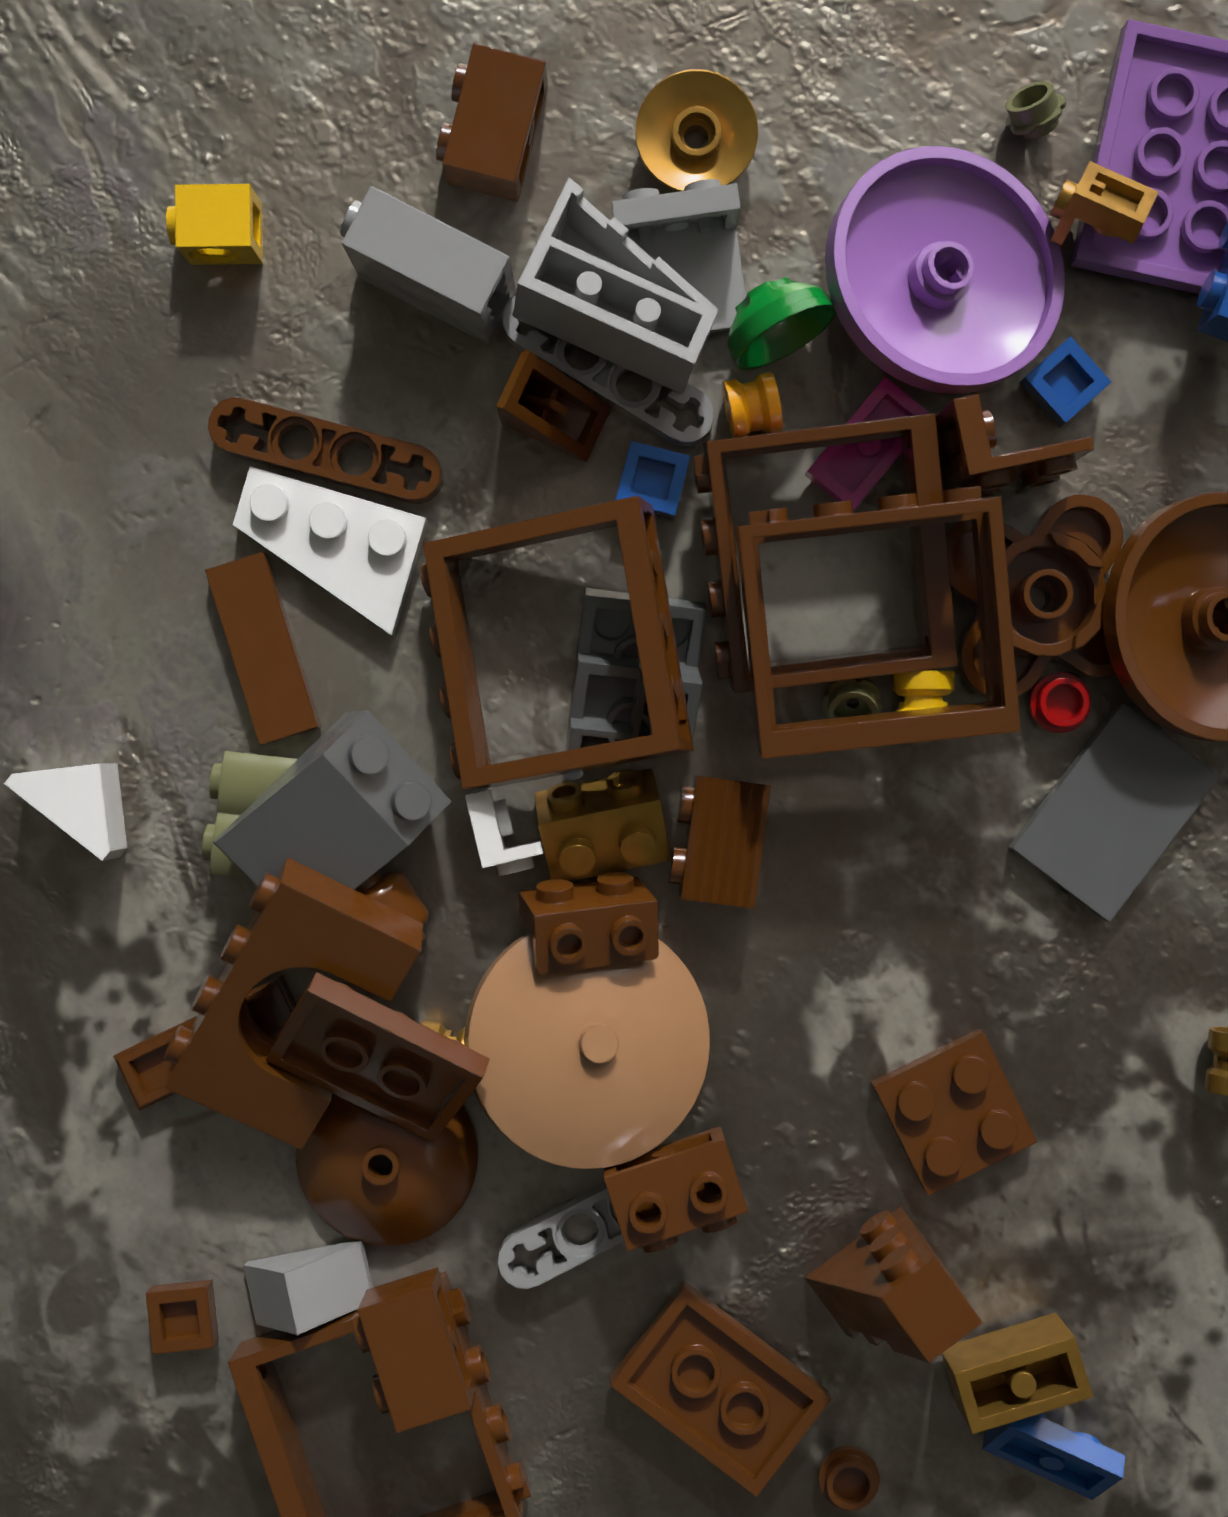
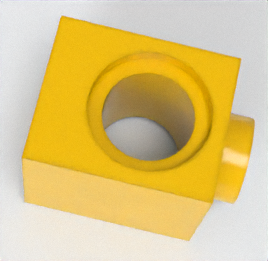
M250 184L175 185V206H168L166 211L167 235L170 244L176 245V248L190 265L263 264L262 202Z

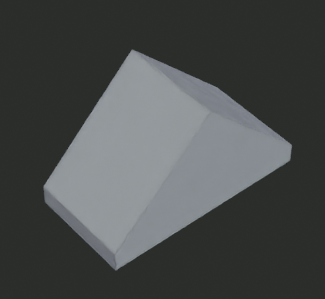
M362 1240L247 1261L243 1265L256 1325L295 1335L357 1310L366 1290L373 1288Z

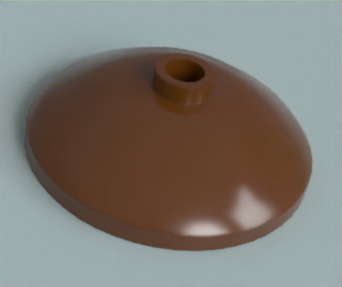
M333 1093L330 1104L303 1149L301 1150L296 1147V1168L299 1182L306 1199L316 1214L341 1235L354 1241L362 1240L367 1245L381 1247L400 1246L417 1242L444 1227L458 1213L469 1196L475 1180L479 1158L477 1133L465 1104L461 1106L433 1143ZM375 1155L387 1156L392 1162V1171L388 1173L375 1171L371 1164V1158Z

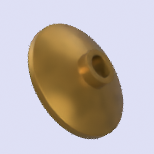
M685 70L660 81L645 97L636 120V145L640 158L649 173L661 184L674 191H684V187L689 183L703 179H716L721 182V186L729 185L745 172L752 161L758 141V120L749 97L731 79L708 70ZM698 132L704 135L707 143L702 148L693 149L685 143L684 138L689 133Z

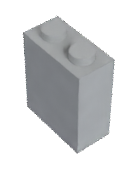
M370 186L362 203L356 200L351 204L343 219L340 235L344 237L342 245L359 278L489 345L503 319L502 314L506 304L516 293L510 257L399 199Z

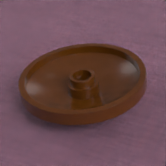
M1212 492L1174 502L1148 517L1136 528L1118 553L1107 581L1103 604V629L1106 648L1116 676L1126 693L1148 717L1159 725L1176 734L1201 741H1228V492Z

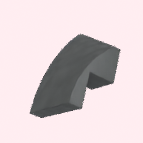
M585 588L565 751L652 735L629 593ZM668 598L693 741L703 686L698 663L708 609L705 602ZM585 771L564 774L563 779L573 781L582 778Z

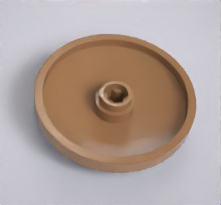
M528 932L508 946L487 969L474 992L465 1024L464 1045L490 1058L484 1077L473 1092L485 1115L496 1129L520 1149L541 1160L568 1168H606L620 1165L648 1153L668 1138L683 1122L693 1107L705 1079L710 1050L709 1023L702 995L691 973L680 958L662 941L658 939L659 955L654 960L541 975L534 966L533 935L531 932Z

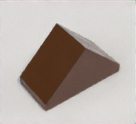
M522 349L496 405L502 425L587 462L612 408L533 352Z

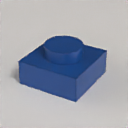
M1070 336L1019 383L1060 428L1107 387L1111 380Z
M631 441L616 500L638 495L653 506L654 514L674 519L690 456Z

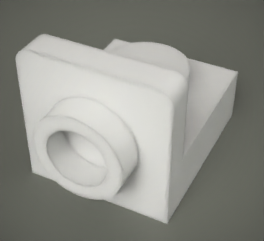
M492 789L465 795L482 868L496 865L499 876L534 868L532 856L544 853L541 839L510 847L505 845L504 836L514 834L506 798L495 801Z

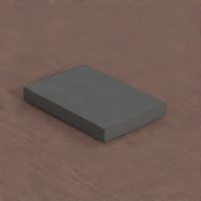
M1124 702L1117 703L1008 848L1101 919L1110 922L1221 776Z

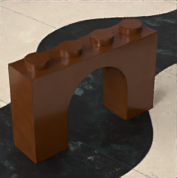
M287 857L276 877L266 872L261 879L249 904V908L257 912L248 928L237 924L229 936L220 955V959L227 962V965L219 979L208 975L202 984L191 1010L199 1013L191 1029L180 1025L175 1032L163 1057V1060L172 1064L164 1088L302 1150L330 1104L332 1093L266 1061L274 1041L266 1036L252 1019L247 1006V994L258 982L275 972L289 968L305 967L329 972L391 1002L421 952L423 923Z

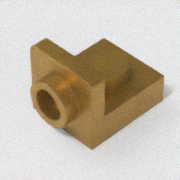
M1090 161L1079 184L1068 179L1066 180L1050 212L1051 216L1060 219L1050 241L1062 246L1075 219H1079L1090 224L1095 231L1104 236L1118 237L1134 244L1159 191Z

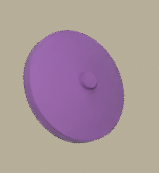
M942 146L907 149L885 158L869 169L840 203L829 228L825 251V270L829 294L840 322L857 347L874 364L894 378L926 391L946 394L972 393L997 385L1014 375L1038 355L1052 336L1061 314L1065 293L1064 262L1060 245L1050 241L1055 231L1048 216L1032 193L1017 178L1001 166L980 155L966 150Z

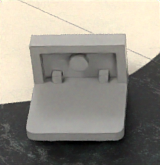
M703 179L689 183L684 187V191L659 194V190L655 188H641L625 193L622 196L623 200L612 201V218L615 217L629 230L627 236L654 260L660 257L719 309L710 333L729 331L737 314L735 307L746 298L736 230L741 210L737 183L721 186L719 180Z

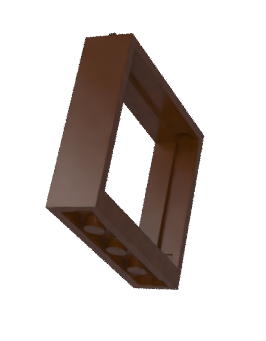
M935 413L713 440L703 443L704 455L694 456L693 460L697 493L709 494L711 518L700 520L704 555H715L718 580L707 581L709 606L712 618L722 617L725 641L714 643L718 678H729L730 687L734 693L752 691L750 666H748L726 459L901 437L906 494L916 493L917 506L943 503ZM945 523L909 527L920 645L770 663L772 687H790L958 666Z
M981 486L942 490L943 503L917 506L916 493L878 497V511L853 513L852 501H841L813 505L814 518L788 521L787 508L749 512L750 525L737 526L736 536L757 743L762 759L1021 731L1001 497L982 499ZM971 520L987 702L776 724L758 544Z
M637 495L423 543L426 562L421 564L420 575L423 588L427 596L432 598L435 622H432L430 625V638L435 654L442 659L445 682H442L440 685V701L445 715L451 718L455 743H452L450 746V762L455 776L461 779L462 789H487L694 751L654 510L651 504ZM617 526L652 735L491 765L458 561Z
M447 1271L440 1273L476 1385L469 1412L496 1490L419 1517H523L525 1499L531 1497L528 1477L520 1460L512 1463L505 1443L511 1440L507 1415L501 1403L492 1405L485 1383L491 1382V1373L486 1354L481 1345L472 1347L465 1325L471 1323V1314L466 1296L461 1287L452 1289ZM354 1310L299 1335L274 1330L242 1341L228 1361V1366L280 1517H326L273 1360L354 1333L353 1316L358 1314V1310Z

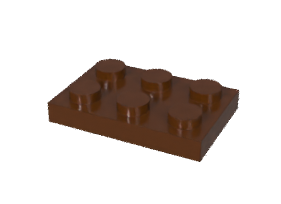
M317 972L274 1041L266 1058V1061L433 1143L481 1082L490 1058L466 1047L463 1043L450 1039L410 1019L407 1015L394 1011L353 991L349 986L335 982Z
M684 1280L610 1376L611 1387L756 1497L831 1400L829 1391Z

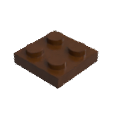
M980 1029L871 1081L922 1188L928 1196L1038 1142L984 1032Z

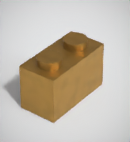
M1056 1312L957 1342L941 1354L957 1407L972 1434L1093 1398L1076 1338Z

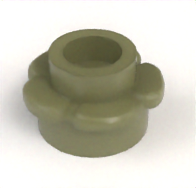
M1049 81L1034 82L1022 87L1013 93L1006 102V109L1009 114L1006 120L1007 128L1011 129L1013 134L1023 135L1026 139H1037L1049 134L1059 124L1062 109L1066 106L1065 97L1061 94H1056L1053 84Z
M855 678L834 681L830 685V692L826 693L822 698V708L829 719L878 714L883 710V704L879 701L881 691L874 682L866 678L861 680ZM854 698L858 700V703L849 704L847 701Z

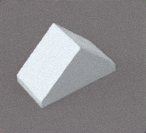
M99 763L14 773L4 783L101 861L120 858L127 849L117 763Z

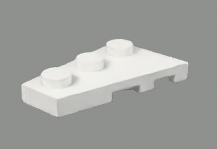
M250 466L233 525L395 637L428 520L425 517Z

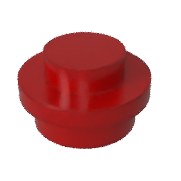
M1064 672L1048 674L1039 679L1031 689L1028 699L1029 712L1034 722L1048 732H1071L1079 728L1086 721L1091 710V696L1087 686L1078 677Z

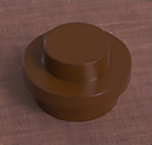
M846 1445L831 1450L822 1459L818 1469L820 1490L825 1499L837 1508L850 1511L859 1510L868 1505L878 1491L880 1476L877 1465L871 1455L859 1447Z

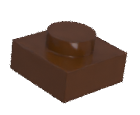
M213 1279L154 1285L146 1292L152 1354L214 1348L219 1340Z

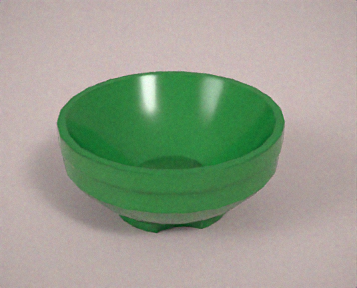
M788 277L776 281H767L755 287L735 307L737 314L727 340L731 358L735 366L740 370H751L772 364L796 352L821 334L833 321L836 311L832 300L822 288L807 283L793 282Z

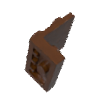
M979 394L953 399L936 416L942 490L981 486V496L985 498L1000 493V487L1013 484L1018 479H1022L1023 488L1046 485L1060 480V475L1077 470L1076 461L1094 450L1092 437H1085L992 457L991 449L995 448L997 441L995 423L989 410L982 411Z

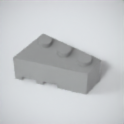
M569 177L517 283L513 317L683 394L707 342L719 309L660 257L656 260L650 257L627 236L629 230L615 217L611 220L606 218L583 197L584 190Z

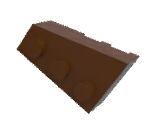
M901 1206L892 1213L885 1210L871 1217L861 1227L859 1231L860 1237L804 1277L847 1336L855 1338L862 1333L870 1344L876 1346L885 1340L894 1352L930 1363L983 1323L944 1263Z

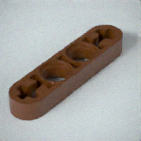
M231 397L221 401L213 408L209 416L208 430L211 439L223 451L237 458L411 504H422L431 501L439 493L443 485L444 473L439 460L429 449L421 445L244 398ZM240 413H245V420L251 426L269 431L268 420L275 419L268 433V452H260L265 442L256 436L241 434L237 443H233V436L224 429L226 422H235L238 420ZM295 427H304L312 432L314 438V447L311 453L299 460L287 458L281 448L284 434ZM353 443H363L369 446L373 453V463L370 469L358 476L345 473L340 465V455L343 449ZM385 450L394 451L390 461L396 466L412 468L415 459L423 460V468L431 475L429 482L420 481L416 485L415 490H408V482L404 477L386 471L387 483H377L385 469Z

